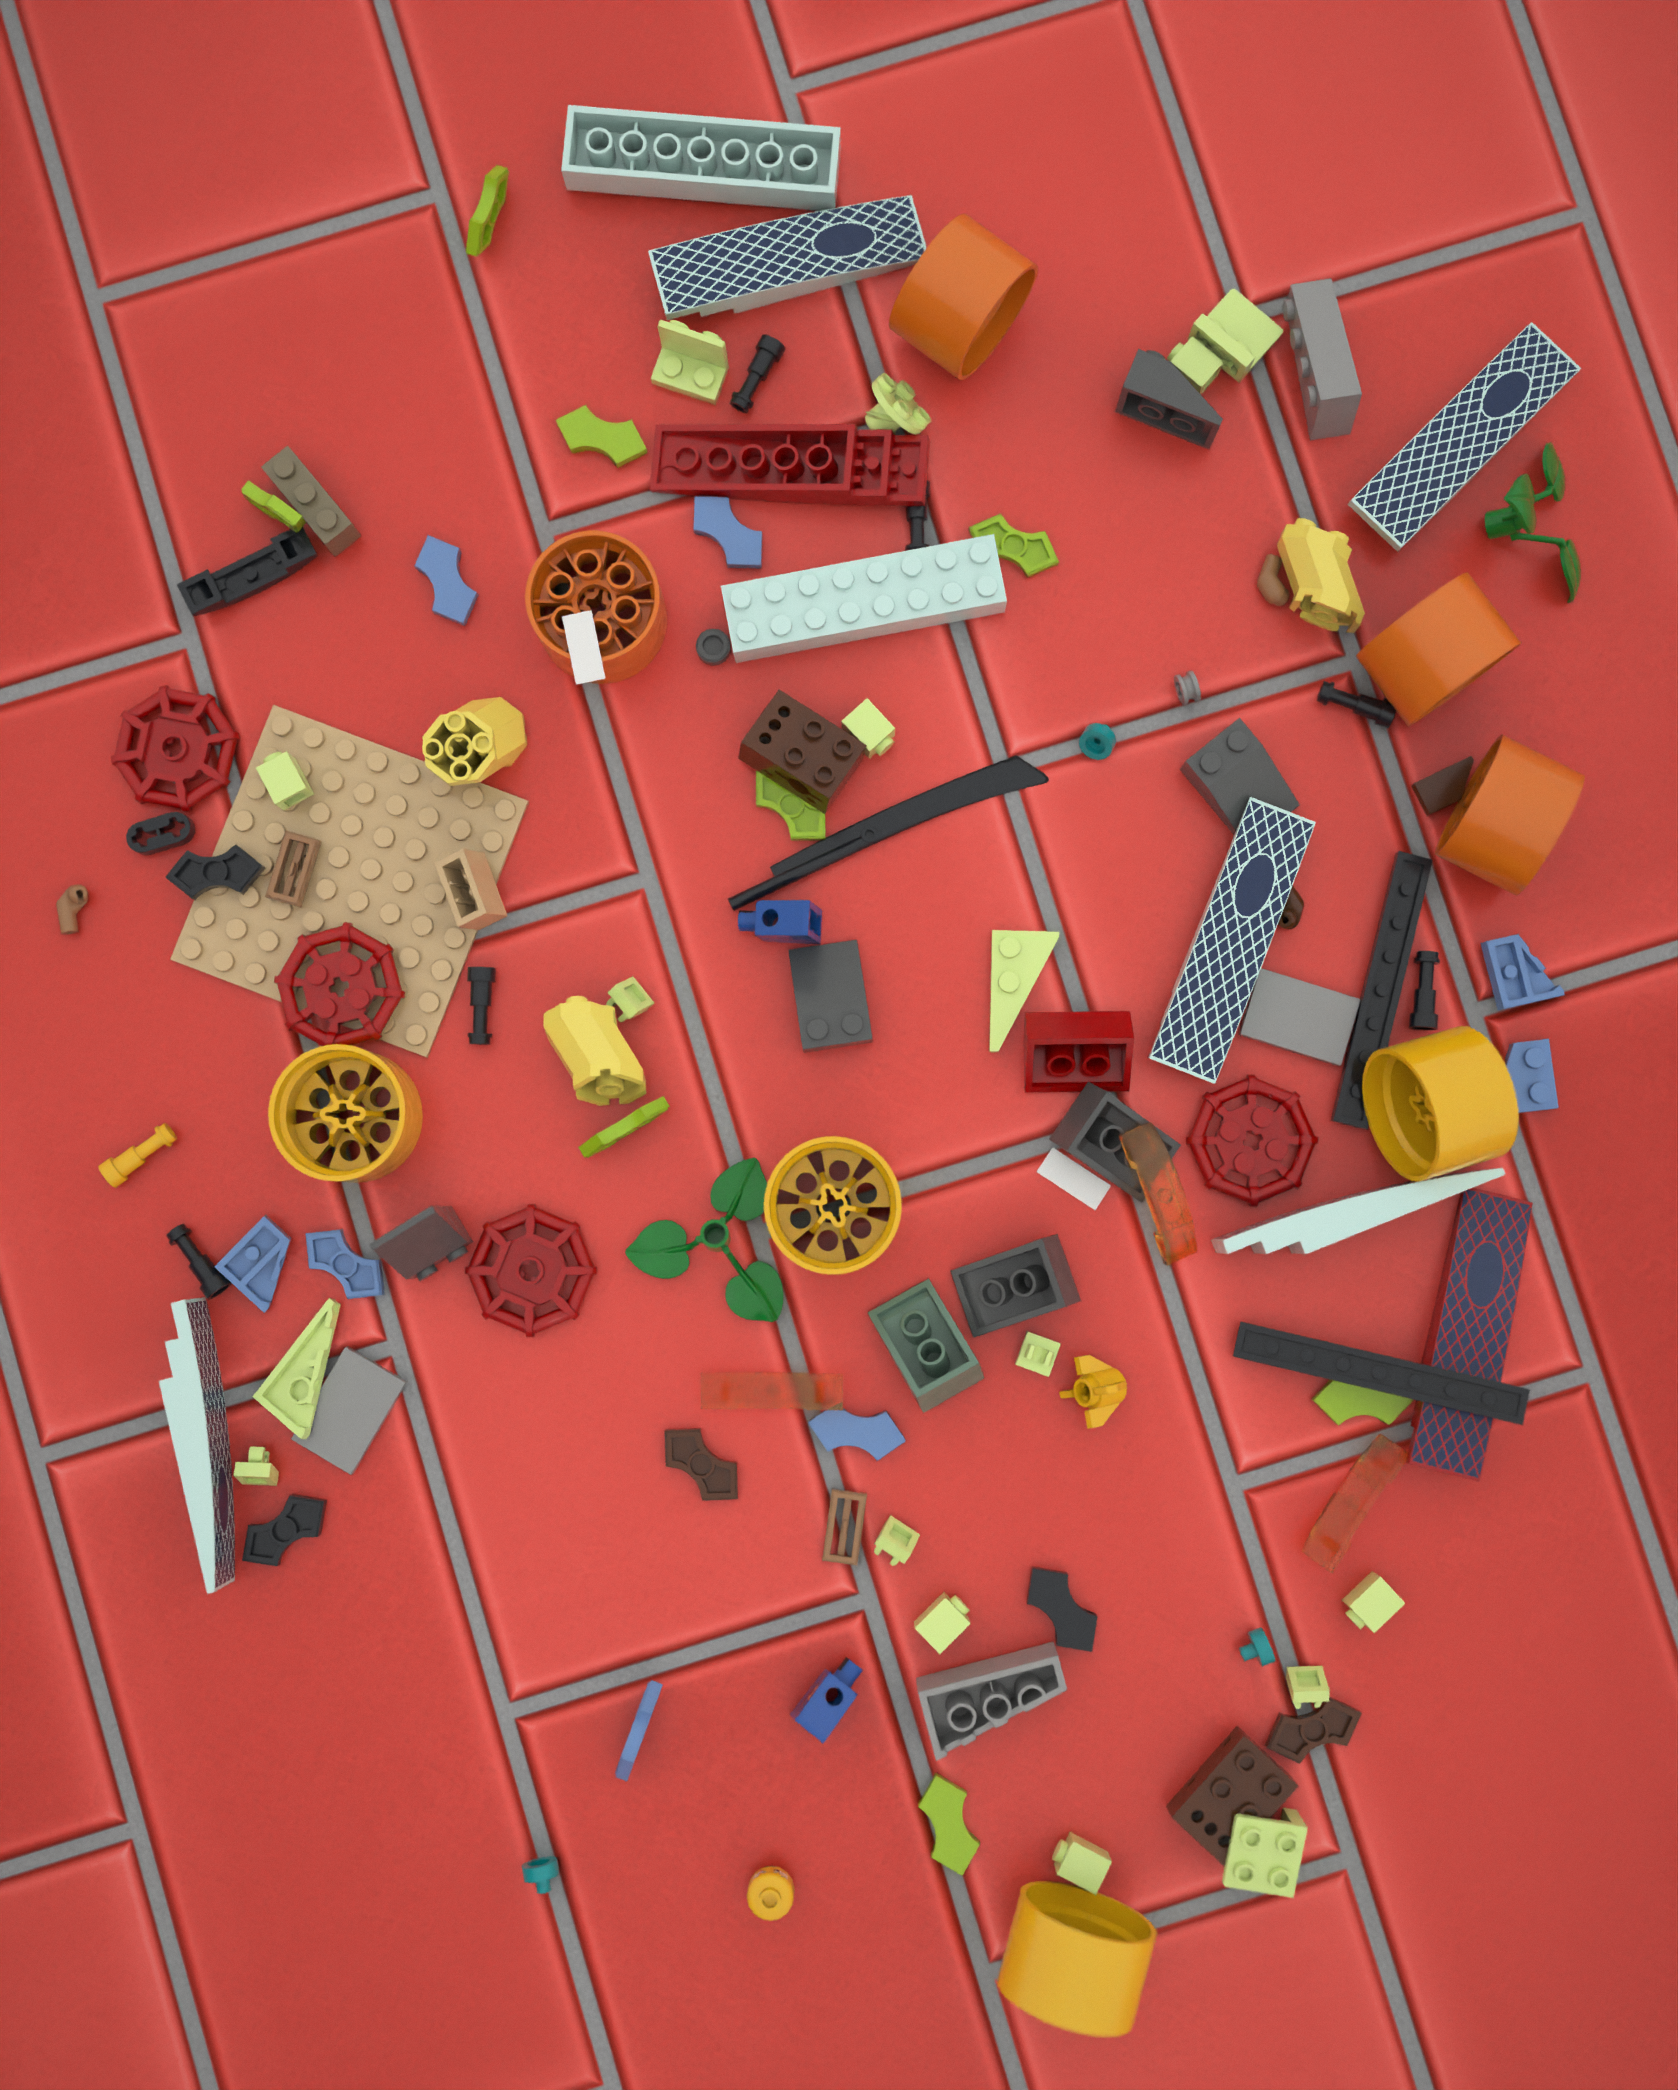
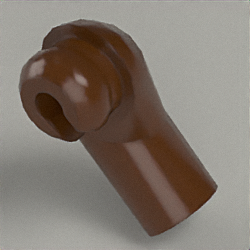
M1293 885L1278 925L1284 929H1292L1299 924L1304 908V901Z

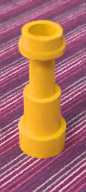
M163 1123L161 1126H156L154 1128L156 1133L137 1147L131 1146L115 1159L110 1157L100 1164L98 1168L106 1181L114 1188L118 1187L128 1180L127 1175L146 1162V1157L164 1144L168 1147L172 1146L173 1142L177 1140V1136L169 1125Z

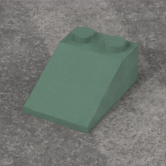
M929 1278L868 1312L871 1321L923 1413L985 1379L977 1358Z

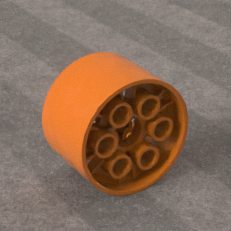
M965 213L958 215L933 239L908 275L893 305L889 318V328L959 380H965L985 362L1014 323L1034 286L1038 274V266Z
M598 530L581 531L567 535L551 544L534 563L525 590L528 618L548 656L561 670L574 677L565 630L559 628L562 616L590 611L592 607L598 608L600 603L603 604L605 611H598L596 615L592 612L596 634L601 629L609 631L607 638L598 642L606 679L589 683L607 684L628 679L643 670L655 658L666 634L667 609L654 568L646 555L636 545L624 537L610 532ZM593 562L598 564L597 568L591 573L580 571L582 565ZM607 562H613L608 570L605 571ZM574 569L576 576L571 578L567 573ZM626 573L631 577L626 584L616 585L613 583L616 575ZM560 583H568L570 585L569 591L564 595H555L553 593L554 588ZM595 588L593 592L589 593L587 591L589 589ZM647 589L651 593V599H634L630 596ZM583 596L582 605H579L580 598ZM545 607H558L552 614L545 616ZM628 607L636 609V613L631 619L625 620L618 617L619 613ZM620 629L635 640L626 648H623L616 636L621 632Z
M1466 572L1445 584L1397 619L1370 641L1356 655V658L1409 727L1474 682L1522 643L1470 574Z
M1501 734L1490 747L1464 789L1461 800L1458 801L1441 834L1435 855L1516 896L1519 895L1534 878L1561 835L1578 801L1584 785L1585 775Z

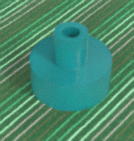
M1100 723L1088 725L1079 738L1081 751L1089 758L1095 760L1107 758L1116 745L1114 732L1109 726Z
M1260 1627L1247 1632L1250 1644L1239 1648L1244 1662L1257 1657L1262 1667L1276 1662L1263 1629Z
M554 1856L536 1858L521 1866L524 1882L536 1883L537 1894L550 1892V1879L558 1876L560 1873L557 1857Z

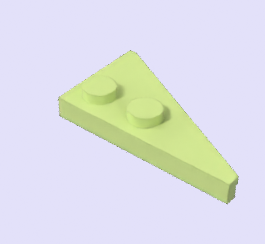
M992 930L989 1052L996 1053L1000 1050L1059 938V932Z
M331 1298L325 1302L253 1395L254 1399L300 1439H307L310 1436L341 1306L340 1303Z

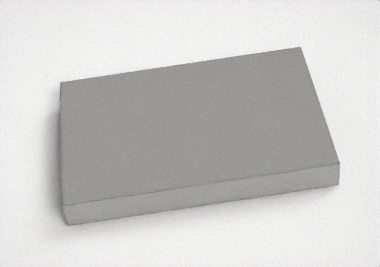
M1261 968L1251 992L1238 1035L1335 1066H1341L1361 999Z
M349 1346L345 1347L321 1387L310 1436L307 1439H300L296 1434H293L291 1440L350 1475L354 1474L408 1381Z

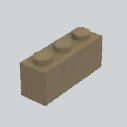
M286 446L261 466L334 557L361 537L352 522L289 446Z

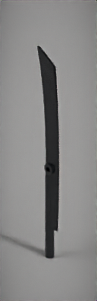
M1017 755L984 767L887 808L795 853L770 867L774 877L728 898V901L733 911L913 826L988 798L1049 782V778Z

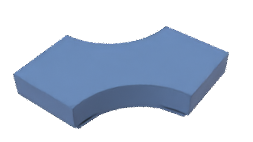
M695 496L694 534L709 537L722 548L726 556L727 568H762V531L749 529L734 517L729 497Z
M428 535L414 566L431 580L435 596L432 611L439 616L465 626L479 595L462 581L459 572L461 550Z
M343 1229L305 1234L309 1269H321L334 1275L341 1282L347 1299L385 1295L381 1260L367 1259L354 1252L345 1239Z
M835 1402L808 1421V1424L828 1452L841 1446H855L866 1450L878 1461L906 1441L887 1411L874 1416H858L848 1412L838 1402Z
M653 1680L648 1682L615 1772L616 1777L628 1781L663 1686L661 1683Z

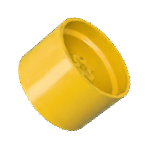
M1467 1026L1454 1027L1379 1049L1368 1058L1362 1080L1363 1102L1367 1121L1381 1153L1392 1168L1404 1178L1415 1182L1430 1179L1503 1156L1513 1146L1519 1120L1518 1104L1513 1082L1496 1048L1477 1030Z
M334 1044L312 1049L300 1055L286 1067L273 1088L269 1102L268 1118L270 1131L278 1150L297 1170L320 1180L361 1183L382 1178L405 1162L418 1142L422 1128L423 1111L421 1099L414 1082L398 1064L382 1055L355 1046ZM329 1065L336 1084L329 1085L318 1071ZM373 1066H375L382 1073L370 1087L369 1076ZM352 1072H357L360 1076V1084L356 1089L350 1091L346 1086V1078ZM386 1088L390 1092L391 1097L389 1103L381 1108L376 1102V1095L380 1090ZM326 1090L329 1093L330 1101L326 1107L320 1109L316 1104V1097L319 1092ZM360 1102H362L365 1107H361L359 1105ZM346 1107L348 1110L360 1113L359 1116L349 1117L347 1120L336 1117V1114L346 1111ZM297 1110L315 1112L313 1113L315 1120L297 1123ZM400 1110L399 1121L386 1119V1112ZM365 1123L364 1126L360 1128V1124ZM386 1123L391 1129V1134L387 1141L381 1143L376 1137V1131L381 1124ZM326 1125L330 1131L329 1139L321 1144L316 1138V1132L320 1126ZM349 1129L351 1133L345 1132L344 1130ZM355 1141L359 1144L361 1151L358 1158L351 1161L347 1157L346 1149L351 1142ZM370 1144L381 1154L373 1162L370 1157ZM336 1147L330 1166L327 1167L321 1164L319 1160L328 1149Z
M830 1136L816 1138L792 1149L773 1170L765 1191V1220L770 1235L777 1247L797 1265L821 1274L849 1273L873 1262L892 1242L901 1218L902 1202L900 1188L890 1166L869 1146L845 1137ZM821 1151L825 1172L817 1174L807 1156ZM864 1158L874 1168L858 1181L852 1176ZM836 1161H843L849 1166V1176L843 1181L833 1180L829 1174L830 1166ZM805 1173L812 1174L817 1181L815 1190L808 1194L800 1192L796 1185L798 1177ZM864 1183L872 1184L877 1191L876 1199L868 1204L860 1202L856 1196L857 1188ZM835 1188H836V1189H840V1190H842V1191H841V1192H836ZM827 1189L830 1190L831 1195L836 1200L842 1199L844 1205L839 1208L840 1222H837L836 1217L833 1216L831 1211L825 1212L823 1206L828 1203ZM779 1190L799 1195L798 1204H777ZM846 1194L850 1199L851 1206L847 1204V1200L844 1197ZM816 1205L819 1206V1211L822 1214L821 1217L817 1212ZM890 1207L888 1222L868 1216V1208ZM797 1208H805L810 1213L811 1220L805 1228H797L791 1222V1214ZM847 1211H850V1213H849L848 1216L846 1217V1216H845V1213H846ZM826 1218H827V1219H830V1220H831V1223H830V1222H826V1221H825ZM857 1218H865L870 1222L871 1232L865 1238H857L851 1233V1224ZM809 1230L814 1234V1237L803 1254L792 1244ZM825 1230L833 1231L838 1237V1244L831 1251L823 1250L818 1244L819 1234ZM850 1237L860 1256L846 1261L842 1239Z
M1036 1881L1027 1883L1020 1891L997 1978L998 1988L1009 2001L1023 2011L1057 2027L1093 2036L1111 2037L1126 2034L1132 2029L1157 1931L1153 1924L1142 1914L1122 1902L1097 1892L1095 1895L1082 1887L1059 1882Z

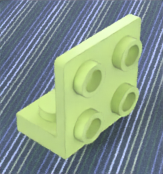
M1231 289L1208 316L1202 313L1193 323L1188 340L1193 336L1224 362L1222 369L1240 383L1281 337L1283 329L1236 289Z
M660 320L657 328L662 349L651 376L652 384L716 405L729 370L725 342L713 332L703 331L699 333L690 330L686 324L680 321L670 320V322Z
M1283 1808L1280 1820L1244 1814L1235 1815L1222 1876V1883L1225 1887L1294 1898L1308 1829L1298 1811Z

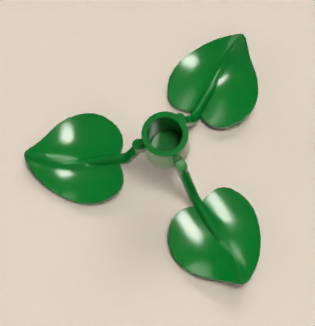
M1550 442L1546 443L1542 460L1545 478L1548 483L1545 490L1535 495L1529 475L1527 473L1520 475L1504 497L1509 506L1485 513V528L1490 539L1510 535L1511 541L1528 540L1556 544L1560 549L1561 564L1570 591L1567 603L1574 601L1581 579L1580 560L1571 539L1565 541L1563 538L1532 534L1536 528L1534 503L1553 494L1555 502L1563 499L1565 493L1563 466L1553 444ZM1520 529H1524L1526 533H1520Z
M756 1158L746 1159L732 1165L716 1179L711 1189V1204L717 1211L727 1214L725 1217H721L720 1220L713 1219L707 1221L701 1228L700 1236H697L690 1244H686L687 1235L680 1225L673 1221L660 1220L647 1226L625 1250L629 1260L638 1269L650 1276L661 1279H671L683 1274L690 1264L686 1251L693 1250L699 1244L703 1243L712 1252L723 1251L739 1273L726 1286V1301L730 1309L739 1317L755 1321L775 1322L781 1314L784 1294L778 1273L773 1267L762 1261L753 1262L744 1271L728 1247L731 1241V1234L726 1224L732 1219L733 1215L741 1221H751L764 1213L767 1181Z

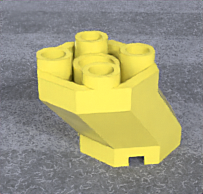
M1297 518L1295 524H1287L1277 543V548L1294 594L1289 608L1293 612L1297 608L1301 609L1302 611L1299 616L1301 619L1323 629L1338 632L1341 625L1348 626L1347 633H1354L1360 626L1365 612L1347 563L1352 551L1347 545L1349 537L1339 531L1327 532L1317 528L1316 524L1308 519Z
M502 697L472 700L455 711L439 715L422 737V749L426 767L450 786L483 781L502 767L511 766L528 745L527 735L525 734L524 715Z
M571 996L566 999V1003H560L543 1014L547 1038L573 1079L574 1091L576 1090L577 1099L603 1106L609 1105V1099L619 1098V1104H629L646 1094V1079L643 1068L617 1028L615 1008L613 1006L600 1005L588 1001L583 996Z

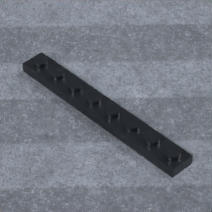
M1401 851L1395 854L1360 997L1361 1001L1356 1014L1331 1116L1332 1122L1363 1130L1368 1129L1369 1124L1362 1093L1363 1072L1371 1054L1379 1049L1388 1047L1433 859Z
M1240 1322L1233 1357L1519 1425H1523L1530 1389L1244 1322Z

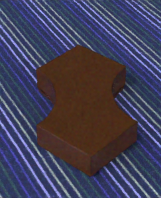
M701 1428L666 1429L664 1431L666 1466L687 1472L698 1484L702 1501L738 1499L737 1462L726 1461L715 1456L705 1445Z
M1330 1696L1329 1702H1322L1319 1708L1304 1715L1291 1716L1279 1712L1265 1746L1300 1764L1308 1752L1317 1746L1328 1743L1347 1746L1362 1713Z

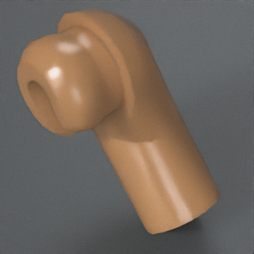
M1268 554L1259 574L1257 587L1266 601L1276 606H1282L1289 599V591L1284 588V585L1277 577L1282 559L1276 555Z
M83 885L70 886L56 903L62 935L79 932L76 915L87 903L89 896L87 888Z

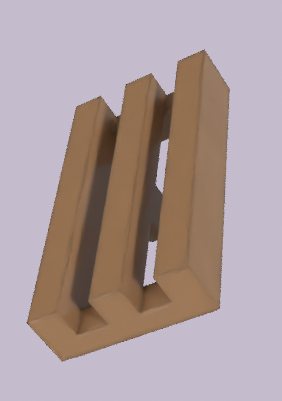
M285 831L265 895L266 898L302 907L321 841ZM294 840L298 842L283 892L279 894L277 892ZM306 844H308L309 848L301 870V874L294 893V897H290L302 861V857L306 848Z
M832 1488L822 1561L857 1566L867 1493ZM838 1498H843L845 1501L837 1555L830 1554ZM852 1500H857L859 1503L851 1557L844 1556Z

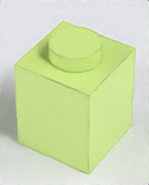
M1193 336L1185 345L1178 343L1167 357V360L1172 362L1200 394L1219 375L1224 363Z
M868 698L841 721L842 730L867 745L864 754L869 759L875 753L881 756L894 744L892 738L895 736V727Z
M287 751L284 753L275 752L267 756L263 760L264 764L256 767L274 804L282 810H286L314 795L297 760Z
M1373 1571L1342 1599L1349 1608L1345 1613L1360 1630L1366 1626L1374 1633L1405 1604L1395 1591Z
M943 1592L914 1621V1627L941 1654L971 1624L969 1617L966 1615L970 1610L958 1596L954 1595L950 1598Z
M1069 1832L1065 1841L1061 1839L1058 1842L1052 1856V1860L1055 1861L1054 1866L1057 1875L1095 1895L1112 1863L1108 1851L1072 1832Z

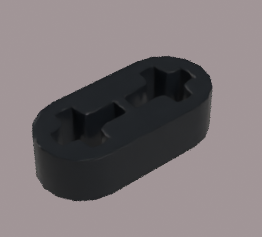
M170 812L135 823L128 829L126 840L129 847L135 852L142 855H152L190 842L195 834V825L186 815L179 812ZM175 821L185 825V828L180 830V836L172 832L165 833L164 831L175 828ZM142 831L149 835L157 834L156 837L147 840V846L137 842L138 839L142 838Z

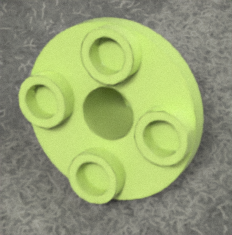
M882 373L872 382V390L878 403L870 411H865V421L870 430H892L895 435L896 431L902 427L906 431L917 435L931 422L928 413L918 406L913 399L916 396L915 391L907 382L901 380L897 383L886 373Z

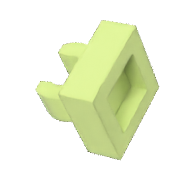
M631 977L616 984L608 992L611 998L606 1003L609 1006L617 1004L623 1014L617 1020L623 1022L646 1012L654 1004V1001L637 980Z
M1026 1331L1015 1365L1049 1377L1061 1343Z
M250 1446L248 1462H235L234 1477L244 1485L277 1486L279 1471L269 1463L270 1452L265 1451V1447Z
M890 1515L875 1541L874 1553L879 1555L881 1550H884L893 1556L890 1562L891 1565L894 1566L899 1561L905 1564L912 1554L920 1534Z
M1322 1666L1286 1667V1680L1296 1709H1301V1703L1313 1702L1314 1707L1319 1708L1322 1702H1329L1330 1690Z

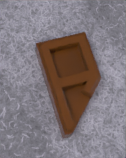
M1472 756L1411 785L1426 816L1461 800L1474 761Z

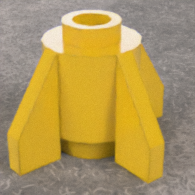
M1091 1355L1075 1357L1077 1375L1082 1376L1075 1382L1073 1389L1060 1391V1398L1075 1397L1079 1405L1090 1409L1084 1411L1087 1429L1103 1426L1120 1402L1124 1400L1127 1392L1126 1380L1118 1369L1107 1365Z

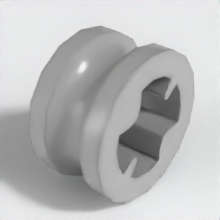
M1192 670L1187 671L1184 677H1181L1180 674L1174 676L1176 693L1182 705H1187L1190 699L1194 701L1201 699L1200 687Z

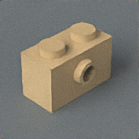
M461 849L435 863L458 928L481 930L507 917L484 852Z

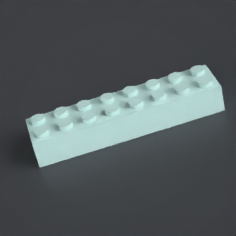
M568 105L561 172L567 190L822 211L833 209L836 206L841 152V127Z
M994 534L721 586L736 663L1004 613L1007 604Z

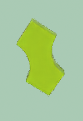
M496 165L485 175L479 204L474 215L469 220L467 254L477 257L491 244L496 219L506 200L508 168Z
M586 405L556 419V423L572 454L582 451L599 452L610 458L614 465L619 468L648 453L632 419L621 423L606 422L592 414Z
M249 480L241 489L247 501L270 518L280 521L294 532H299L306 523L301 514L274 494H268Z
M1001 514L969 527L972 538L994 534L998 557L1015 563L1023 570L1027 578L1059 564L1046 531L1037 533L1018 531L1011 527Z
M756 771V807L770 809L781 816L789 828L791 841H821L826 838L824 813Z
M664 1096L595 1134L578 1148L584 1158H589L649 1124L667 1111L670 1106Z
M1329 1380L1311 1399L1336 1425H1340L1345 1420L1359 1415L1374 1416L1383 1423L1390 1425L1413 1401V1399Z
M935 1773L918 1803V1807L929 1816L935 1829V1842L931 1851V1858L963 1876L980 1846V1841L967 1829L962 1816L963 1803L967 1791Z

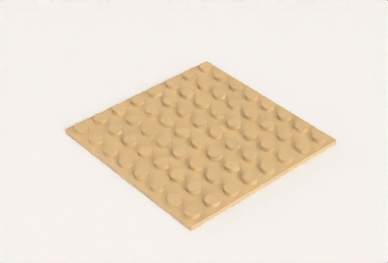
M273 705L212 857L222 855L233 846L238 845L262 864L265 869L244 895L232 888L219 887L204 892L194 900L170 960L282 1002L278 985L274 983V978L279 975L298 943L297 938L301 934L307 936L342 926L344 922L353 923V927L385 945L390 944L394 949L392 954L402 991H405V999L400 1000L381 1033L383 1037L379 1040L428 1058L478 933V930L457 927L435 863L461 849L484 852L497 885L529 801L480 782L450 786L430 771L424 761ZM287 751L297 760L314 795L286 810H282L274 804L256 767L264 764L263 760L267 756L275 752L284 753ZM285 831L321 841L301 908L265 897ZM294 840L277 892L279 894L283 892L298 842ZM306 844V848L302 857V861L290 897H294V893L298 884L301 870L309 848L308 844ZM340 941L316 948L322 956L340 951ZM353 943L351 954L365 962L373 955L371 952ZM308 954L294 977L304 979L307 968L314 962ZM381 965L373 969L378 988H387ZM340 978L337 979L335 985L332 986V992L338 993L339 997L345 996L344 990L349 988V983L342 982ZM293 987L298 1009L303 1010L308 1007L303 988ZM377 996L375 1001H372L368 1009L370 1010L367 1015L372 1020L385 998ZM360 1020L341 1024L353 1030L363 1028Z

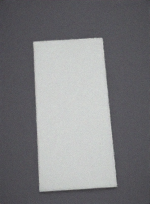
M592 610L562 616L576 685L606 679Z
M1053 1147L1037 1170V1173L1094 1210H1096L1111 1187L1110 1184Z

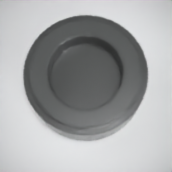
M708 629L699 635L696 641V650L699 658L704 663L719 665L728 659L731 645L729 638L724 632L718 629Z

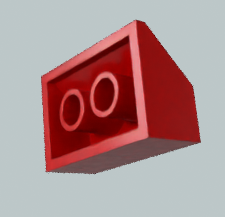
M1130 1011L1025 1012L1023 1038L1025 1092H1081L1088 1082L1107 1092L1130 1090L1134 1033Z

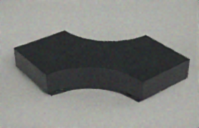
M238 845L233 846L224 854L215 857H201L187 850L165 878L194 900L204 892L219 887L232 888L244 895L264 871L265 867Z
M292 1494L288 1497L283 1511L274 1520L263 1524L248 1525L242 1561L271 1566L280 1565L283 1554L294 1541L304 1537H318L321 1535L327 1500Z
M1032 1566L1027 1604L1038 1607L1050 1617L1055 1627L1057 1646L1092 1652L1097 1614L1083 1609L1074 1601L1068 1588L1067 1572Z

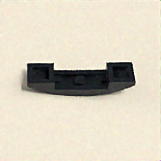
M302 527L299 532L289 529L271 538L272 544L218 571L210 573L207 569L177 584L193 617L222 609L254 596L281 582L310 563L318 555L304 528Z

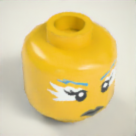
M770 1865L760 1868L749 1881L747 1892L749 1908L754 1915L768 1921L780 1919L788 1913L794 1898L792 1878L788 1872L777 1866Z

